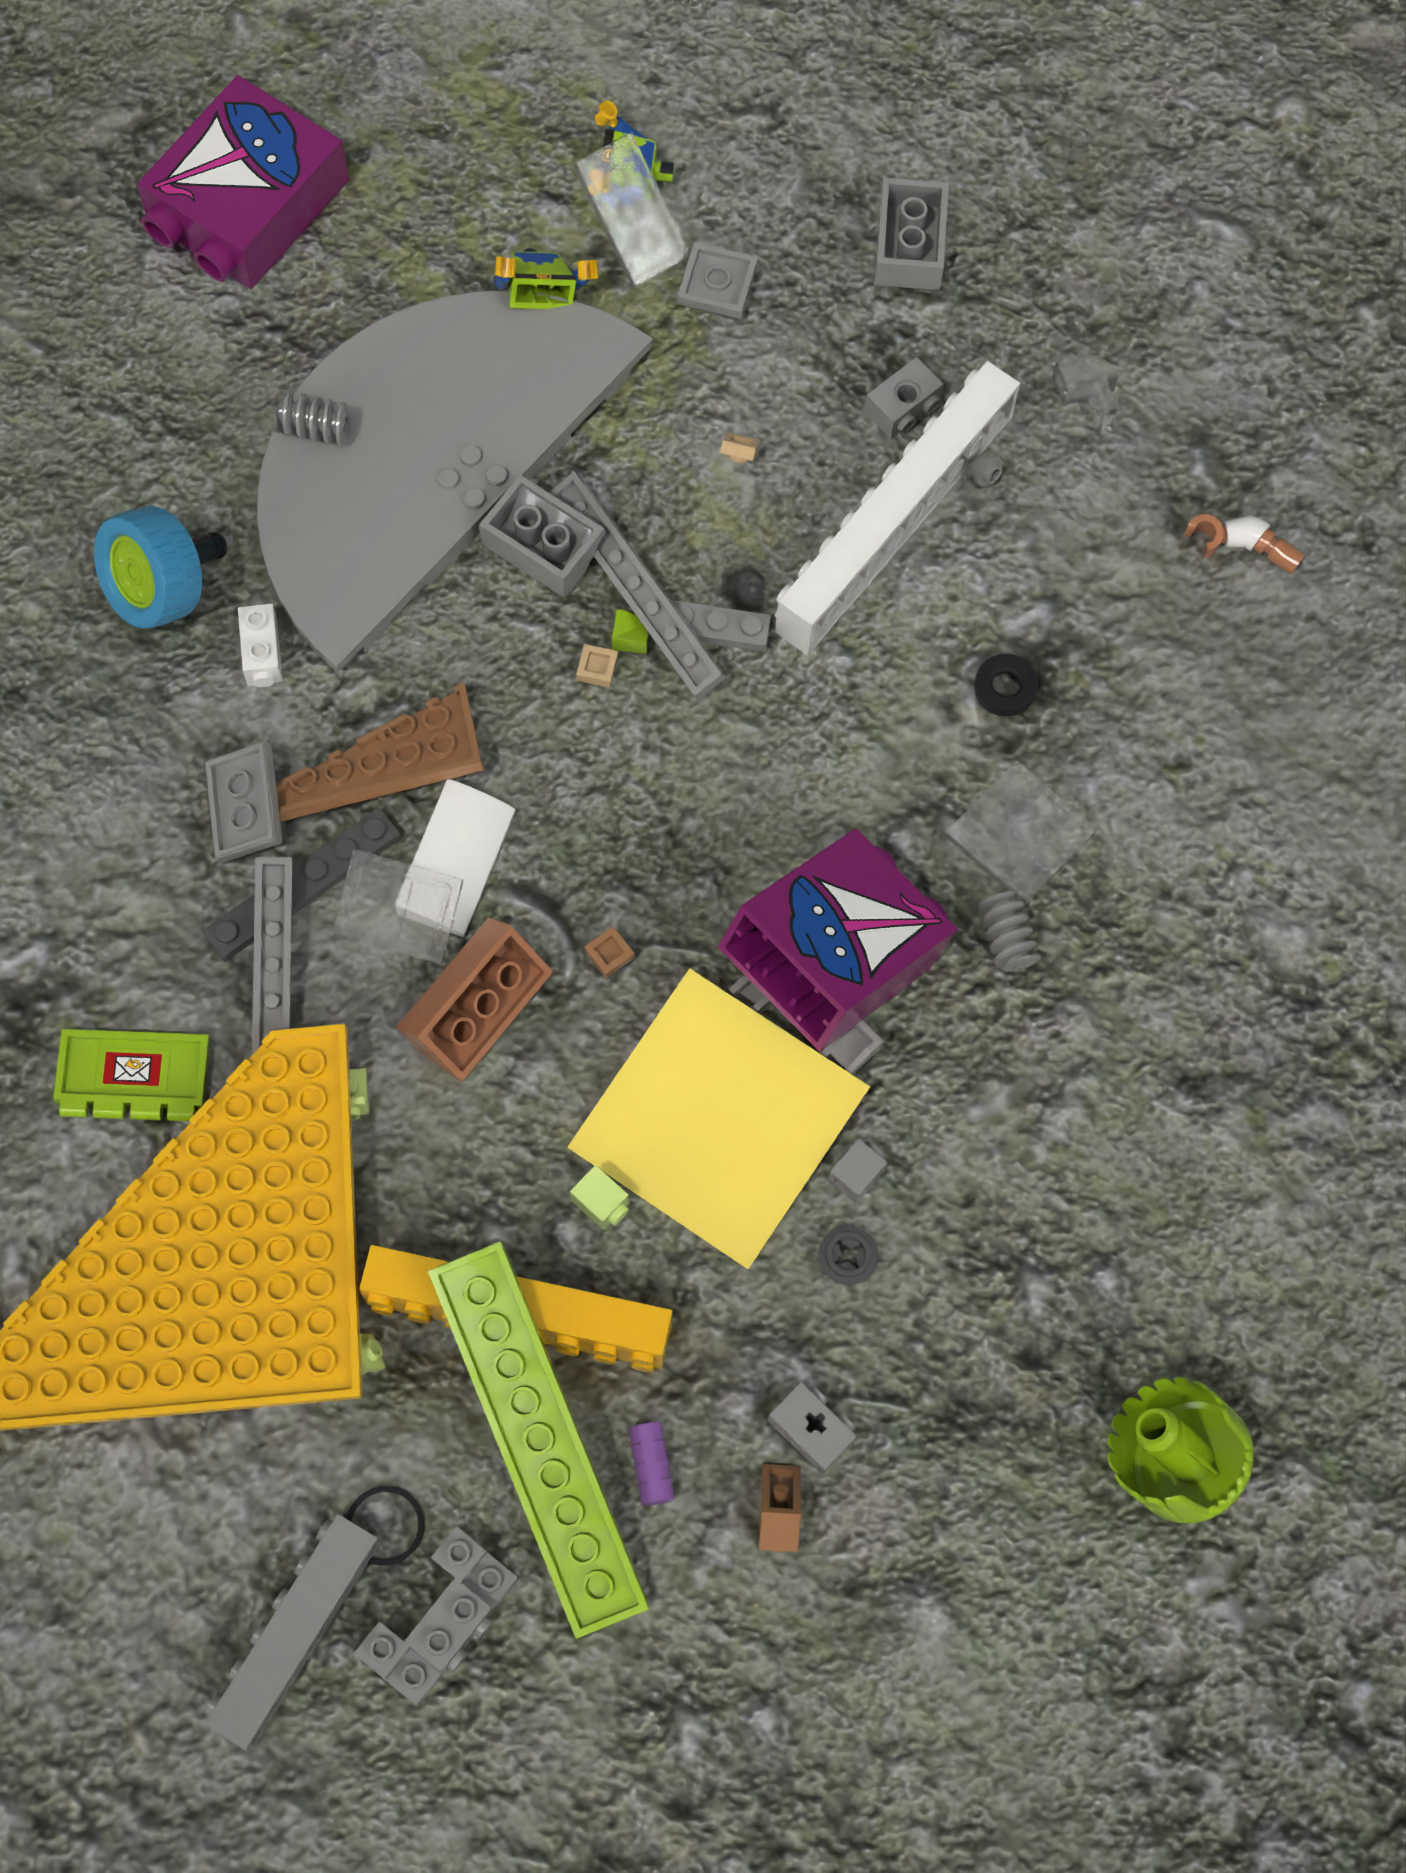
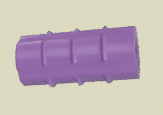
M649 1422L629 1427L631 1449L638 1481L637 1486L642 1506L674 1501L673 1480L669 1469V1459L666 1452V1441L664 1440L662 1423Z

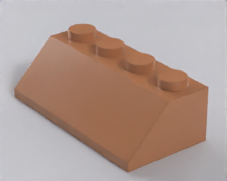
M487 918L396 1028L418 1051L455 1079L463 1082L553 971L511 925Z

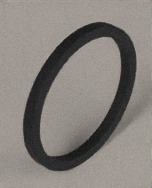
M379 1486L361 1494L351 1505L346 1519L352 1522L353 1515L358 1506L366 1498L376 1493H396L406 1498L412 1504L418 1518V1531L409 1549L392 1559L381 1560L371 1557L368 1562L374 1565L387 1566L405 1560L416 1550L423 1536L424 1518L419 1504L409 1493L393 1486Z

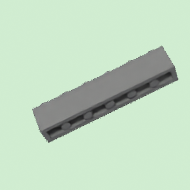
M339 1514L336 1515L333 1521L327 1519L316 1536V1540L320 1541L312 1555L306 1553L302 1557L294 1571V1574L298 1577L290 1590L285 1587L279 1593L272 1606L276 1610L268 1624L262 1622L250 1640L254 1647L246 1659L240 1657L228 1675L231 1683L223 1695L217 1693L206 1709L205 1714L209 1718L204 1725L245 1751L251 1752L366 1568L369 1560L381 1544L378 1538Z

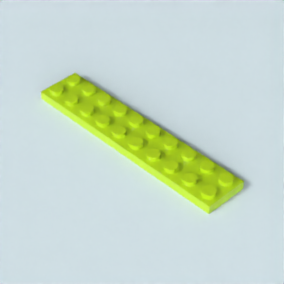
M499 1241L429 1270V1276L575 1638L578 1639L649 1610L650 1605L503 1242Z

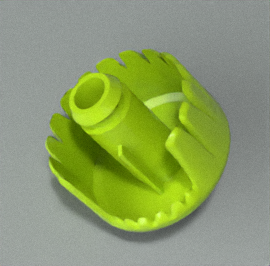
M1181 1376L1175 1377L1173 1379L1175 1382L1167 1377H1162L1155 1380L1154 1386L1156 1388L1144 1385L1138 1389L1137 1393L1142 1400L1129 1397L1122 1403V1408L1127 1416L1117 1413L1112 1420L1111 1427L1116 1435L1113 1433L1108 1434L1107 1445L1111 1450L1107 1454L1108 1463L1115 1473L1116 1481L1121 1487L1155 1515L1177 1523L1203 1522L1226 1511L1245 1490L1254 1463L1252 1438L1246 1424L1238 1413L1204 1383L1191 1381Z

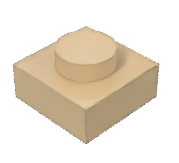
M728 432L722 441L720 453L728 455V459L734 462L747 463L748 460L753 461L755 459L761 440Z
M584 644L576 673V681L610 688L618 661V651Z

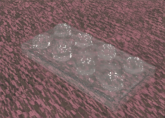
M632 132L572 164L632 287L638 286L690 256L687 246Z

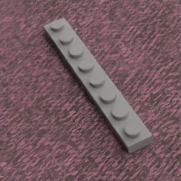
M573 471L549 493L604 528L605 532L593 556L696 698L701 699L726 678L725 674L578 473Z

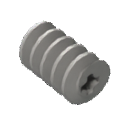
M289 390L284 399H280L277 403L273 417L274 432L279 433L284 429L286 435H294L297 431V435L300 438H307L309 435L313 441H320L324 438L326 444H333L337 440V444L340 447L346 443L350 420L345 402H341L337 411L333 410V401L331 399H328L324 407L321 408L319 397L314 396L311 404L308 405L306 394L302 393L298 401L294 402L293 392Z
M1006 891L989 896L978 905L979 912L985 915L982 918V924L985 928H989L986 932V937L989 941H992L990 950L993 954L997 955L994 958V964L996 967L1002 968V972L1022 970L1041 960L1039 954H1029L1028 952L1037 946V942L1025 941L1024 939L1033 933V929L1031 927L1021 928L1020 926L1028 921L1029 916L1027 914H1017L1018 910L1024 908L1025 903L1024 901H1013L1012 898L1017 895L1015 891Z

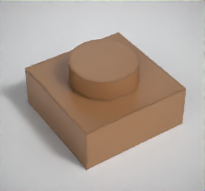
M613 926L584 946V952L605 978H608L635 958V953Z

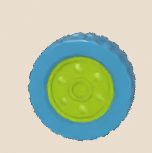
M145 506L114 515L103 522L94 542V563L100 586L115 612L127 623L138 628L149 629L183 618L195 609L202 590L201 565L223 558L228 548L225 538L219 532L214 531L208 535L191 539L185 527L170 512L160 507Z

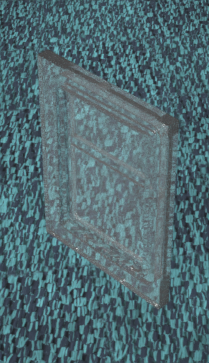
M353 849L332 933L443 964L464 879Z

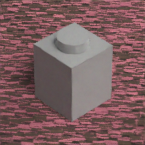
M858 1139L830 1170L828 1181L857 1204L885 1172L888 1162L884 1160V1153L871 1142L865 1144Z

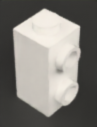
M273 604L238 607L242 668L247 685L269 687L274 683L283 682L278 621Z

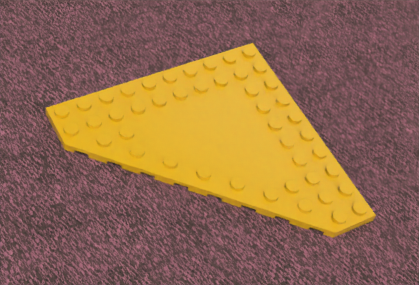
M346 1024L270 1031L261 1041L262 1045L248 1060L245 1059L225 1080L226 1084L212 1100L209 1098L189 1120L190 1124L176 1139H171L152 1160L154 1163L139 1179L136 1178L116 1199L117 1203L102 1220L99 1218L78 1241L80 1244L65 1260L61 1259L40 1282L42 1285L27 1301L24 1300L3 1323L4 1327L0 1330V1431L363 1398L348 1027Z

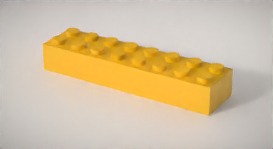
M371 1245L359 1288L366 1305L371 1306L370 1310L386 1316H392L394 1311L406 1313L409 1320L423 1324H429L431 1319L445 1322V1327L451 1329L428 1273L429 1270L444 1265L448 1261ZM517 1276L544 1344L557 1346L556 1351L565 1355L578 1356L579 1351L594 1354V1360L606 1364H616V1360L631 1362V1368L643 1372H653L654 1368H663L672 1327L673 1310Z

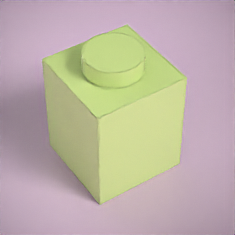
M596 1165L570 1191L571 1201L602 1230L610 1223L613 1226L617 1225L629 1211L626 1207L629 1204V1195Z

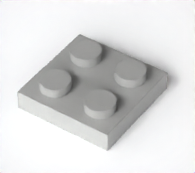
M694 242L677 296V304L742 319L757 268L758 256Z

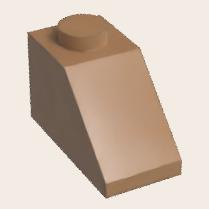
M762 1464L759 1550L798 1552L801 1523V1466Z

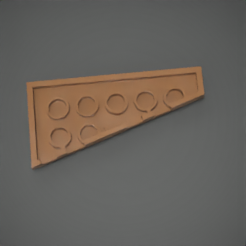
M465 682L453 687L455 692L439 700L435 697L425 702L426 708L411 716L403 714L356 740L357 745L341 753L338 749L327 755L329 760L312 769L304 767L276 782L280 822L483 771V763Z

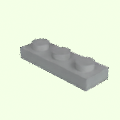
M671 600L701 642L766 652L771 615Z

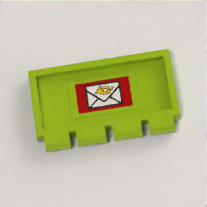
M61 1029L53 1095L54 1102L60 1104V1117L87 1118L89 1105H93L94 1118L124 1119L127 1106L131 1107V1119L162 1120L163 1108H168V1121H189L196 1113V1110L200 1109L205 1103L211 1043L209 1034Z

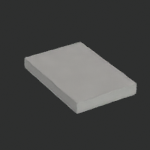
M263 741L205 761L215 860L224 863L282 844L272 744Z

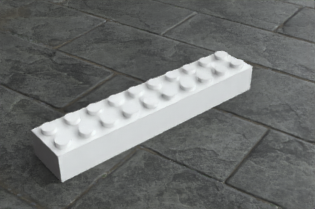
M989 361L979 371L977 369L971 371L964 382V388L959 394L954 392L946 401L939 417L934 415L927 422L923 430L924 434L918 441L913 439L907 445L901 461L897 465L892 463L883 474L882 483L877 488L871 487L866 492L861 501L862 506L856 512L850 511L840 525L841 530L836 536L830 535L825 539L819 549L820 554L814 561L808 560L802 566L796 582L792 586L787 584L781 590L776 599L778 609L775 613L777 618L775 633L807 656L813 651L1012 419L1020 382Z

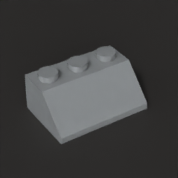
M522 475L517 477L479 524L481 544L564 598L586 572L605 532L602 526Z

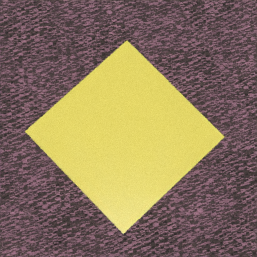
M689 968L567 1148L592 1165L598 1166L604 1173L746 1269H749L870 1086Z

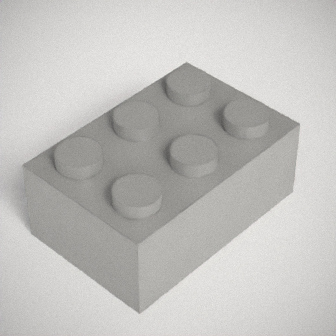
M883 178L879 206L874 285L940 290L944 270L949 183Z

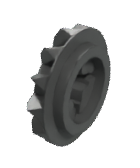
M840 1226L831 1230L823 1238L818 1252V1260L823 1274L832 1279L835 1284L849 1286L866 1281L875 1271L879 1257L877 1245L871 1235L855 1226ZM839 1244L842 1248L845 1247L847 1251L861 1248L854 1258L857 1269L849 1262L836 1265L842 1255Z

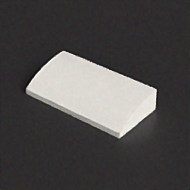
M451 779L446 780L396 900L395 908L397 915L465 938L516 812L515 808L477 789Z

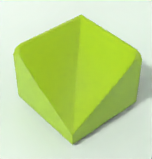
M616 609L612 634V650L647 654L649 632L635 614Z

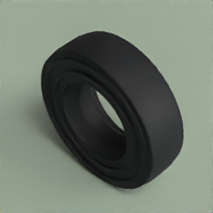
M998 654L987 659L978 669L974 681L975 695L981 706L992 714L1004 717L1018 715L1025 711L1034 701L1038 689L1037 675L1033 667L1025 659L1013 654ZM1000 674L1012 675L1019 683L1018 692L1012 696L998 694L992 685L994 678Z

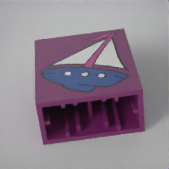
M236 75L137 183L146 213L141 219L142 226L156 242L166 248H172L179 242L193 251L196 263L213 279L224 282L230 275L250 289H253L349 181L343 142L257 86Z
M855 828L742 904L718 948L820 1052L928 972L958 929L948 920L945 910L935 899L924 896L897 869L894 859L886 850L874 846Z

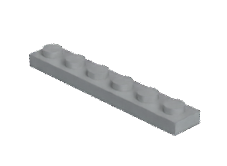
M255 857L252 1055L262 1045L261 1041L270 1031L290 1029L292 857Z

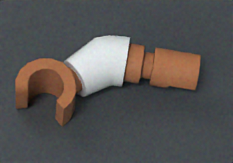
M1201 514L1190 520L1183 535L1191 538L1194 533L1204 532L1210 537L1211 542L1207 543L1203 550L1204 559L1211 557L1216 553L1219 545L1224 543L1225 547L1246 548L1250 552L1254 549L1260 554L1265 552L1268 554L1267 559L1292 574L1305 557L1304 554L1283 538L1280 541L1275 538L1276 533L1269 529V523L1250 515L1224 521L1222 524L1216 517L1210 514Z

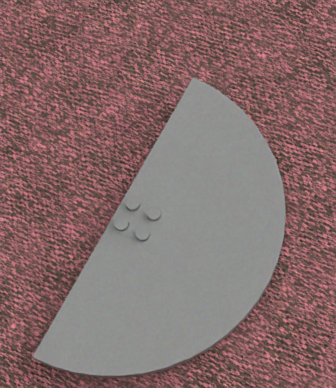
M480 291L450 295L422 302L395 312L367 326L343 342L322 360L298 387L293 395V400L297 402L303 393L306 394L307 404L310 405L314 396H317L320 400V407L323 408L327 400L331 399L333 401V410L337 411L341 402H345L350 420L346 443L340 447L337 444V440L333 444H326L324 438L320 441H313L310 435L307 438H300L297 435V431L294 435H286L284 429L279 433L273 430L262 462L257 497V522L260 546L270 581L281 606L296 630L312 649L337 672L360 650L366 652L391 626L390 621L424 586L428 587L480 533L479 524L517 477L522 475L526 479L531 480L571 439V433L602 401L606 402L630 378V369L653 347V338L626 321L603 310L574 300L573 304L551 309L509 308V291ZM535 293L538 295L546 296L545 294ZM549 295L550 298L567 302L565 298Z

